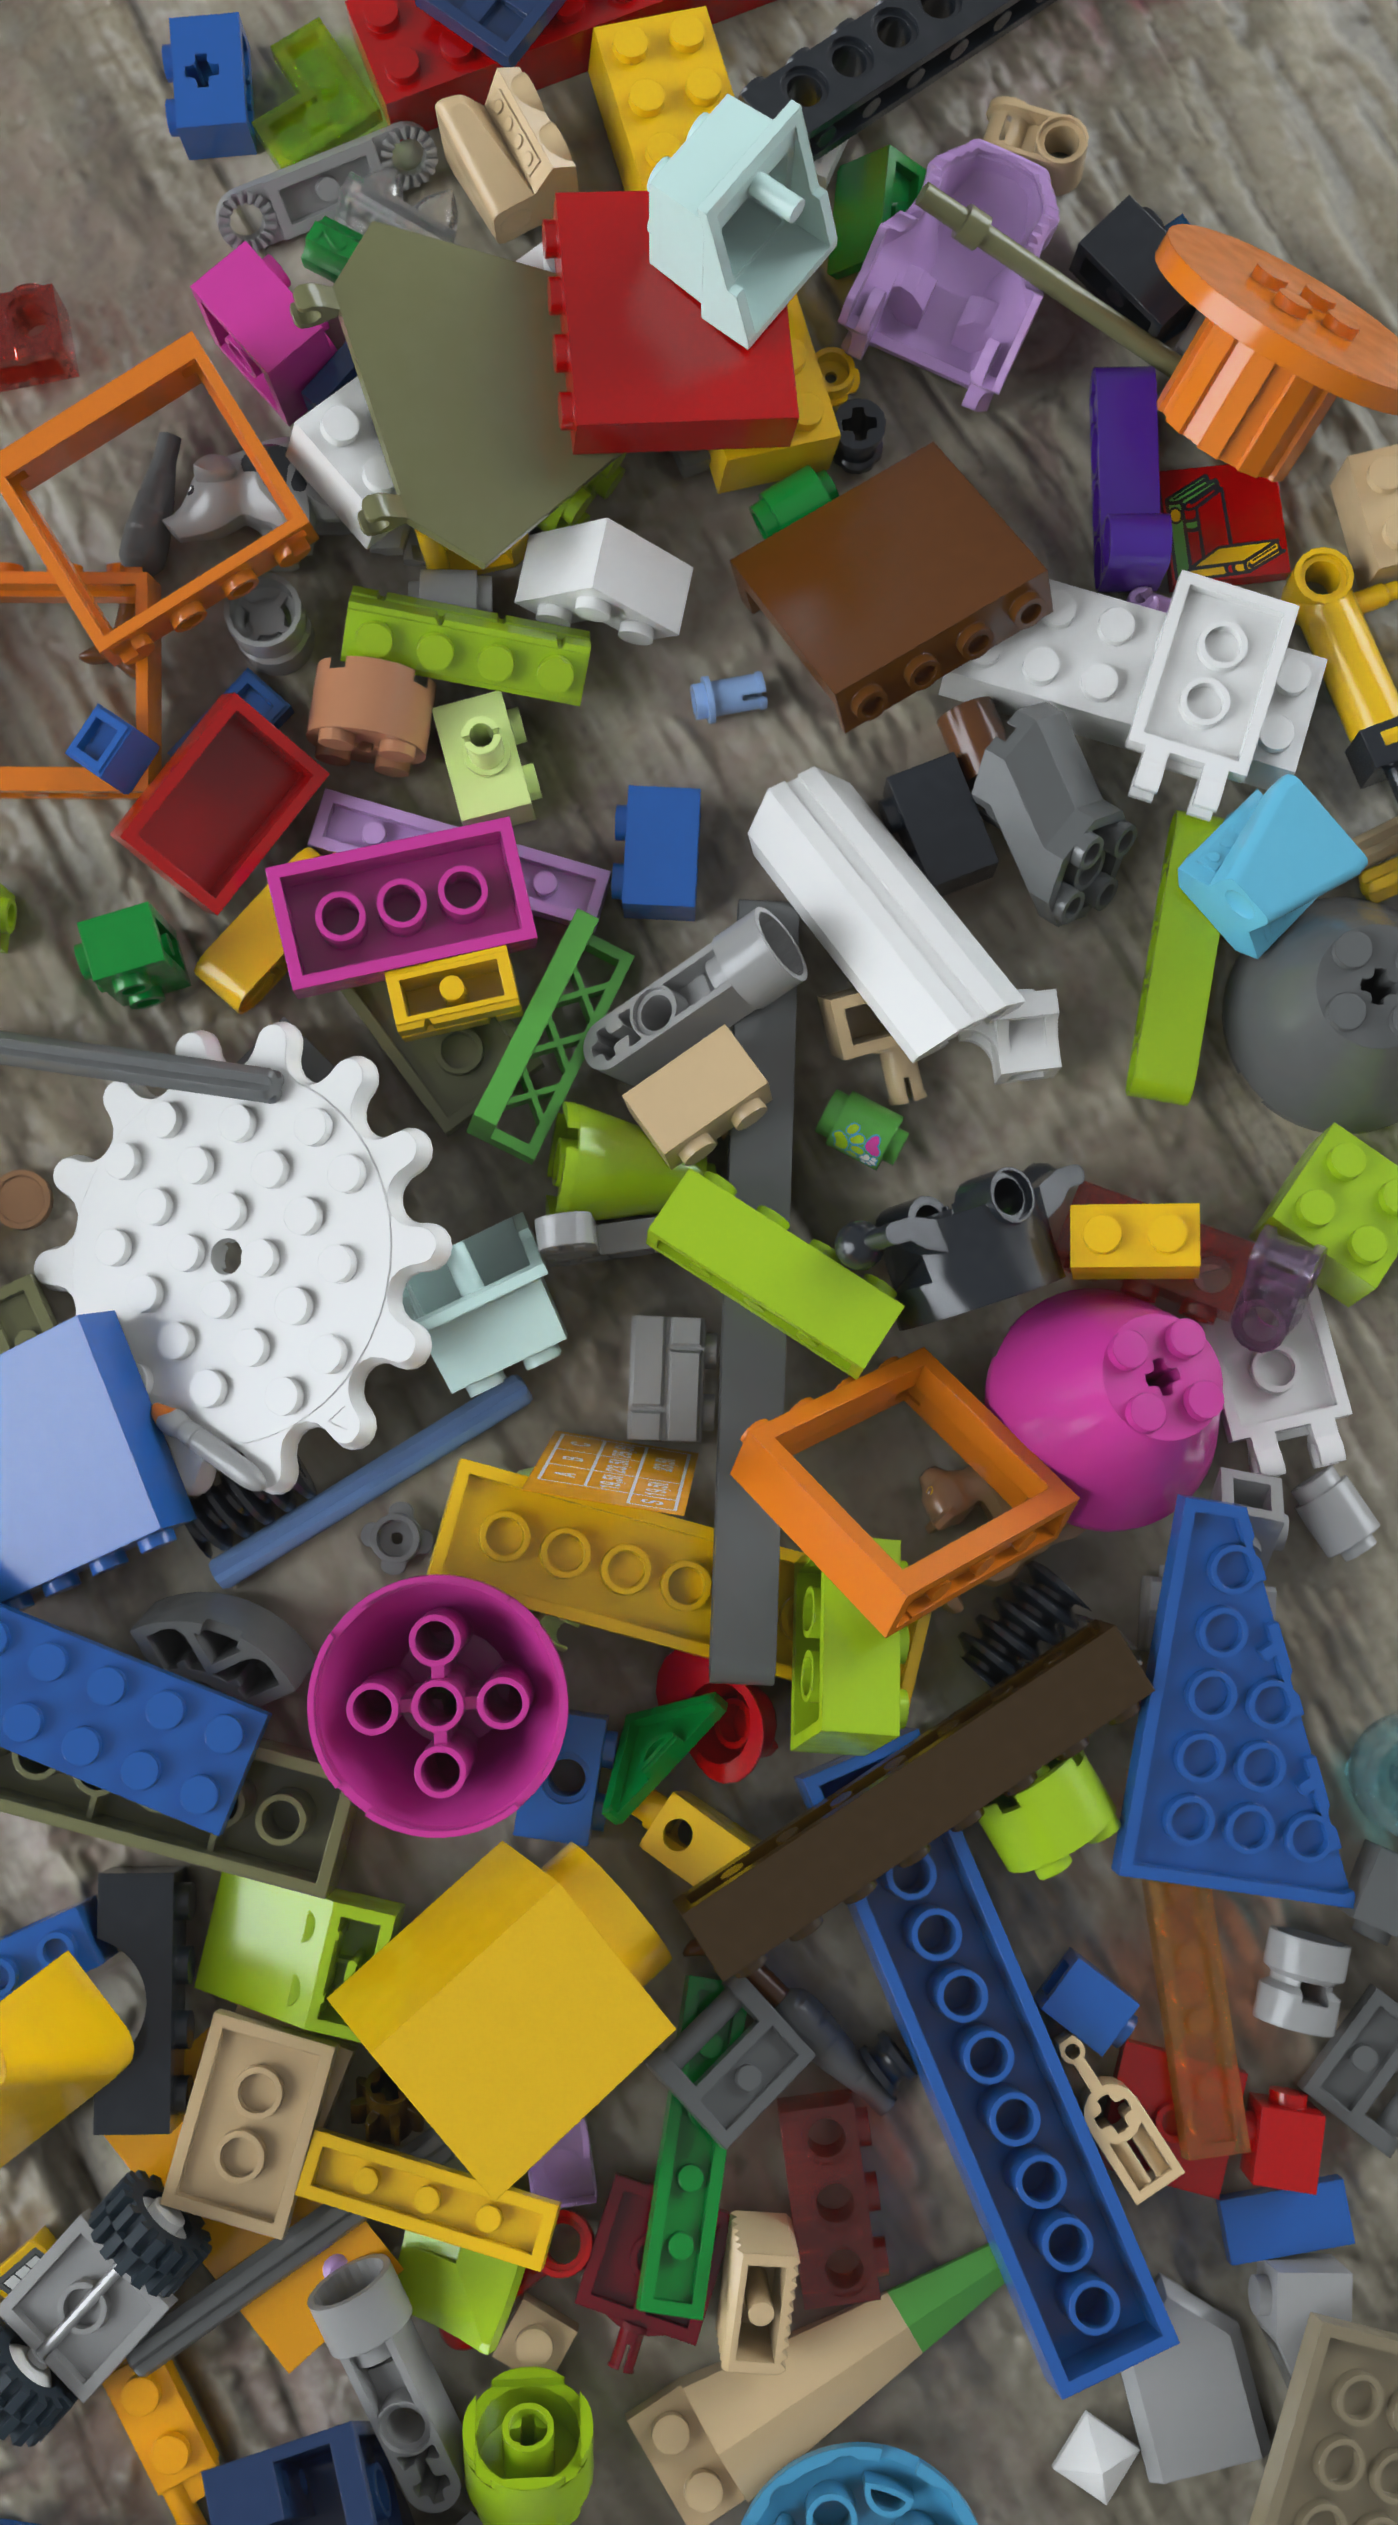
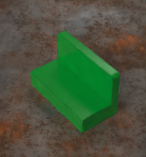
M890 144L845 163L838 168L833 208V220L838 239L836 248L828 257L827 274L836 280L861 270L879 225L893 217L900 210L906 212L922 189L926 169Z

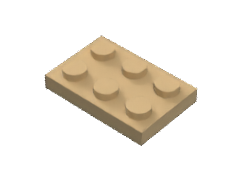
M220 2008L215 2011L160 2205L283 2240L288 2234L298 2198L295 2192L313 2132L317 2129L340 2043Z

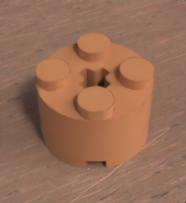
M346 656L345 667L330 668L331 657L320 660L317 664L306 731L307 740L316 746L315 759L336 766L350 765L351 760L375 764L374 770L380 774L390 777H408L411 765L422 763L426 759L433 716L432 709L434 708L437 690L436 683L428 677L424 687L414 682L416 670L399 663L378 658Z

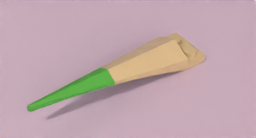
M989 2243L886 2291L792 2331L791 2335L788 2336L789 2347L786 2348L788 2356L785 2360L786 2370L780 2375L727 2372L721 2368L722 2361L679 2377L625 2413L627 2423L685 2524L709 2525L744 2500L749 2503L778 2471L811 2450L1001 2287L1005 2282Z

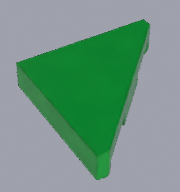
M712 1692L627 1714L601 1814L614 1825L622 1824L725 1714L728 1703L719 1694Z

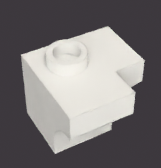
M1018 989L1017 991L1025 999L1020 1008L988 1025L983 1020L979 1025L971 1029L966 1028L958 1033L959 1041L974 1043L987 1053L992 1064L995 1085L1054 1078L1061 1069L1062 1063L1058 1040L1059 1005L1056 989L1040 991Z

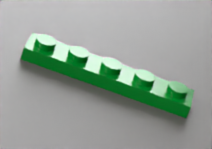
M685 1975L676 2037L724 1990L721 1985L722 1980ZM743 2008L681 2069L693 2084L744 2032L747 2012ZM669 2089L636 2309L649 2313L703 2320L727 2150L722 2149Z

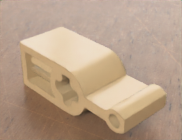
M1065 2029L1053 2037L1054 2046L1058 2054L1066 2063L1074 2066L1085 2083L1079 2095L1078 2104L1090 2133L1136 2205L1183 2175L1185 2171L1131 2090L1122 2081L1114 2077H1097L1084 2058L1086 2052L1083 2043L1070 2031ZM1069 2044H1074V2047L1071 2051L1065 2052V2049ZM1105 2095H1108L1114 2102L1124 2099V2102L1117 2107L1121 2118L1114 2124H1111L1105 2117L1098 2118L1097 2120L1094 2119L1102 2112L1097 2101ZM1128 2140H1133L1150 2169L1145 2171L1127 2143Z

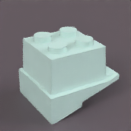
M727 94L710 114L703 112L698 116L691 126L684 144L671 158L669 156L663 157L656 164L648 179L649 221L647 231L649 232V263L701 303V318L747 350L837 246L838 238L828 192L819 186L802 107L792 99L773 120Z
M523 1212L452 1245L451 1256L444 1266L438 1270L421 1272L413 1276L404 1288L402 1303L405 1312L412 1320L420 1323L429 1332L432 1342L430 1354L452 1394L466 1387L470 1398L503 1383L504 1379L507 1378L503 1369L517 1362L523 1361L528 1371L561 1355L560 1352L562 1351L558 1343L567 1339L568 1333L543 1277L548 1274L545 1266L547 1263L538 1252L537 1240Z

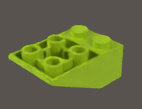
M222 1872L194 1988L304 2030L361 2043L326 1998L399 1933L406 1904L336 1888L326 1899Z

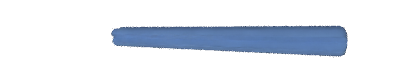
M509 1376L503 1383L483 1392L319 1493L314 1498L309 1499L296 1507V1509L288 1512L212 1559L208 1564L212 1576L223 1589L235 1586L524 1408L533 1400L530 1390L520 1376Z

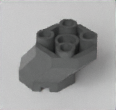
M1042 702L1017 709L1007 722L1016 728L1006 741L996 736L985 749L971 794L975 803L985 808L979 811L982 819L1002 831L1039 916L1060 927L1085 917L1091 908L1101 911L1111 902L1118 888V880L1115 879L1123 856L1130 850L1136 839L1137 829L1134 824L1125 819L1123 810L1102 798L1065 712L1047 702Z

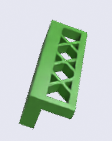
M577 908L466 1131L531 1165L585 1059L583 1044L586 1034L597 1021L606 1016L635 957L593 935L599 918ZM584 951L616 966L609 982L585 988L577 967ZM569 980H571L575 992L562 995ZM602 995L594 1011L590 999ZM579 1002L587 1023L585 1031L560 1039L552 1018L554 1010ZM544 1030H546L550 1042L537 1046ZM577 1046L570 1061H568L564 1049ZM554 1052L562 1074L561 1080L557 1084L535 1090L526 1066L530 1059ZM520 1080L524 1094L511 1097ZM552 1096L543 1114L539 1100ZM529 1104L537 1126L529 1144L496 1128L505 1110Z

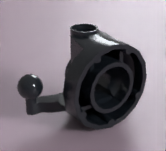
M1033 1163L1023 1171L1013 1167H1004L962 1183L955 1193L954 1203L951 1204L952 1209L944 1206L938 1199L931 1196H921L885 1209L879 1214L875 1225L869 1221L849 1222L838 1231L835 1239V1252L841 1263L852 1270H868L875 1266L883 1256L893 1289L897 1293L894 1299L905 1306L896 1319L899 1331L923 1326L1043 1287L1066 1277L1048 1219L1062 1205L1069 1188L1083 1183L1085 1173L1078 1164L1056 1169L1048 1163Z

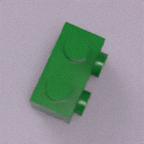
M148 901L77 922L82 943L74 945V952L85 980L93 979L101 993L107 992L123 1007L130 1005L131 1009L150 1008L166 1000L165 994L192 986L176 930Z

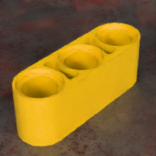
M307 847L297 853L288 863L322 855L313 847ZM268 884L200 957L194 969L195 975L238 1014H244L255 1007L288 972Z

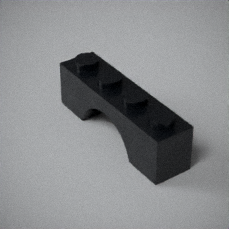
M187 1866L112 1867L98 1873L97 1939L117 1947L135 1964L145 1986L146 2012L142 2027L133 2041L134 2054L131 2063L115 2079L94 2094L93 2135L171 2134L184 2120L194 2085L192 2075H184L185 2049H191L195 2031L194 2013L192 2010H185L186 1985L193 1983L196 1965L194 1946H186V1920H193L196 1911V1886L194 1882H187Z

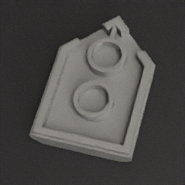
M1159 2272L1154 2283L1180 2343L1120 2372L1149 2482L1167 2484L1263 2459L1270 2453L1271 2444L1239 2322L1219 2308L1212 2307L1186 2291L1180 2284Z

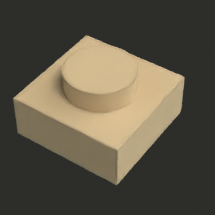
M526 2292L508 2321L496 2351L492 2353V2357L512 2369L519 2367H542L556 2372L578 2333L579 2323Z

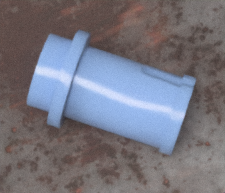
M761 671L710 681L709 676H701L700 683L690 685L691 702L696 720L707 719L709 724L716 723V717L757 709L765 710L768 707L767 696L762 695V692L767 691Z

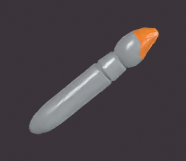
M154 1403L151 1406V1417L164 1434L178 1438L194 1453L245 1489L251 1491L266 1489L267 1482L265 1476L257 1466L204 1427L191 1421L186 1412L160 1403Z

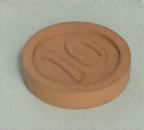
M14 1170L3 1175L0 1178V1222L12 1229L30 1230L46 1221L54 1203L53 1192L48 1182L42 1176L29 1170Z

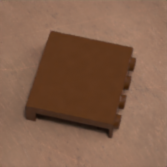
M934 441L729 560L742 602L752 615L760 610L764 613L835 704L840 727L845 734L867 721L874 720L888 708L917 691L930 687L936 680L968 661L983 656L992 647L1021 630L1034 626L1043 617L1054 612L1046 567Z

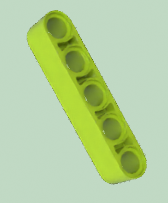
M1175 810L1165 846L1127 1073L1126 1095L1188 1106L1197 1076L1220 933L1179 887L1178 867L1184 862L1188 854L1196 850L1223 823L1225 818L1212 816L1208 822L1186 815L1187 811Z

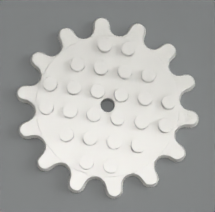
M276 1022L264 1027L259 1033L253 1053L245 1063V1065L271 1068L282 1073L284 1077V1084L281 1088L282 1097L274 1104L168 1089L161 1096H155L144 1085L117 1081L109 1084L104 1092L103 1103L111 1117L114 1128L110 1147L98 1160L77 1154L62 1159L54 1169L53 1178L56 1187L68 1198L72 1199L78 1212L75 1233L67 1244L42 1252L37 1257L34 1265L35 1275L44 1286L53 1291L69 1292L72 1295L76 1315L115 1310L152 1405L160 1403L186 1412L191 1421L204 1427L235 1451L243 1453L245 1458L261 1470L267 1482L266 1489L263 1491L272 1495L284 1494L290 1491L296 1484L299 1475L298 1444L302 1436L310 1429L316 1427L325 1429L336 1442L349 1450L363 1449L373 1440L377 1429L376 1417L365 1398V1381L368 1374L376 1366L383 1363L392 1364L405 1370L418 1369L426 1363L432 1349L431 1336L424 1326L412 1320L405 1312L402 1303L403 1291L406 1283L413 1276L421 1272L438 1270L444 1266L451 1256L452 1250L451 1237L445 1228L438 1224L413 1221L406 1214L403 1206V1194L406 1186L412 1178L428 1167L432 1159L433 1147L428 1135L417 1128H405L387 1137H380L372 1132L367 1123L366 1111L379 1085V1073L376 1065L363 1056H352L340 1061L322 1081L318 1083L313 1082L306 1077L302 1069V1034L295 1025L288 1022ZM197 1030L183 1035L177 1042L175 1055L226 1062L220 1042L213 1033ZM237 1241L242 1249L241 1264L235 1272L230 1274L223 1271L226 1268L225 1255L228 1250L225 1244ZM164 1434L187 1495L199 1496L206 1493L213 1484L217 1469L194 1453L178 1438Z

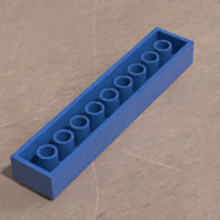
M901 1729L898 1738L866 1756L842 1755L794 1776L807 1810L920 1736L919 1729ZM950 1829L929 1843L931 1850L920 1861L906 1868H898L896 1865L876 1879L878 1885L873 1892L862 1900L847 1906L1042 2373L1059 2397L1064 2400L1179 2344L1180 2341L963 1832H952Z

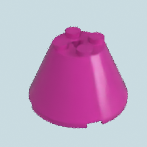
M1103 1288L1069 1290L1044 1299L1022 1314L1009 1327V1332L1004 1338L997 1355L991 1359L985 1385V1406L1080 1498L1066 1523L1102 1532L1134 1530L1155 1523L1175 1511L1177 1494L1192 1496L1196 1492L1213 1461L1218 1440L1220 1413L1224 1405L1223 1378L1218 1358L1210 1343L1206 1340L1203 1328L1194 1320L1189 1318L1179 1319L1142 1299L1116 1290Z
M429 1574L402 1579L378 1589L358 1602L343 1616L324 1641L313 1666L307 1694V1717L312 1745L323 1771L335 1789L338 1787L352 1803L366 1813L365 1816L377 1824L393 1831L425 1838H448L475 1833L497 1824L516 1812L538 1790L553 1769L562 1748L569 1714V1695L564 1667L552 1639L539 1620L518 1600L501 1589L480 1580L451 1574ZM436 1687L448 1689L454 1695L456 1704L449 1703L448 1695L443 1692H437Z

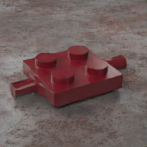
M616 2172L597 2228L592 2253L576 2293L575 2304L605 2314L620 2327L611 2358L607 2365L619 2371L626 2346L629 2345L622 2371L623 2373L634 2374V2367L644 2335L648 2337L666 2335L696 2346L725 2254L731 2212L721 2208L718 2211L703 2320L639 2311L636 2309V2301L654 2182L647 2183Z

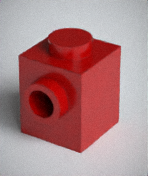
M1270 2086L1269 2095L1249 2092L1247 2110L1240 2109L1235 2129V2146L1237 2149L1242 2150L1239 2168L1252 2185L1313 2195L1317 2194L1326 2116L1311 2101H1307V2093L1283 2086Z

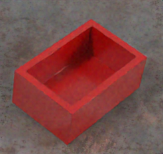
M235 692L221 694L110 833V836L203 911L218 916L330 773Z

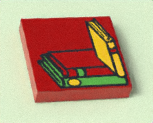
M1229 464L1159 471L1160 513H1169L1172 520V553L1167 569L1169 593L1174 592L1182 570L1234 586L1281 581L1288 578L1291 570L1279 482H1272L1268 478L1259 476L1257 478L1237 471L1235 467Z

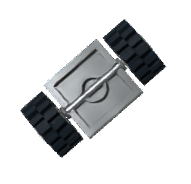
M138 2170L136 2173L133 2171L128 2172L93 2211L88 2208L79 2215L0 2303L1 2440L4 2441L10 2435L12 2445L21 2447L26 2442L28 2447L35 2446L46 2437L78 2399L84 2404L178 2301L173 2294L208 2257L212 2250V2246L209 2244L212 2239L208 2231L201 2229L205 2225L204 2220L201 2216L160 2205L164 2191L160 2177L153 2174L149 2178L146 2172Z

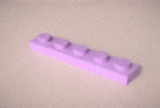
M325 788L309 837L308 846L313 847L321 854L328 855L452 829L457 826ZM516 844L532 915L568 926L577 908L600 918L612 880L611 871Z

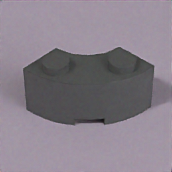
M216 1592L182 1593L155 1601L130 1630L132 1637L148 1663L189 1680L207 1683L226 1695L256 1707L263 1706L296 1691L316 1660V1656L303 1638L280 1617L246 1599Z

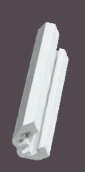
M814 766L799 773L797 778L787 783L783 781L767 790L748 831L753 855L912 1063L944 1048L949 1043L948 1040L956 1037L960 1031L966 1028L971 1029L979 1025L983 1020L988 1025L1020 1008L1025 999L849 782Z

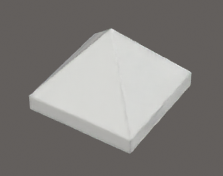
M1085 2410L1052 2463V2468L1107 2505L1140 2452V2448Z

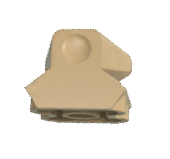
M520 67L496 69L485 105L465 95L446 97L435 104L445 159L499 244L507 243L538 226H542L543 219H553L555 193L579 192L576 166L567 144L557 126L549 120L545 113L540 97L529 76L522 72Z

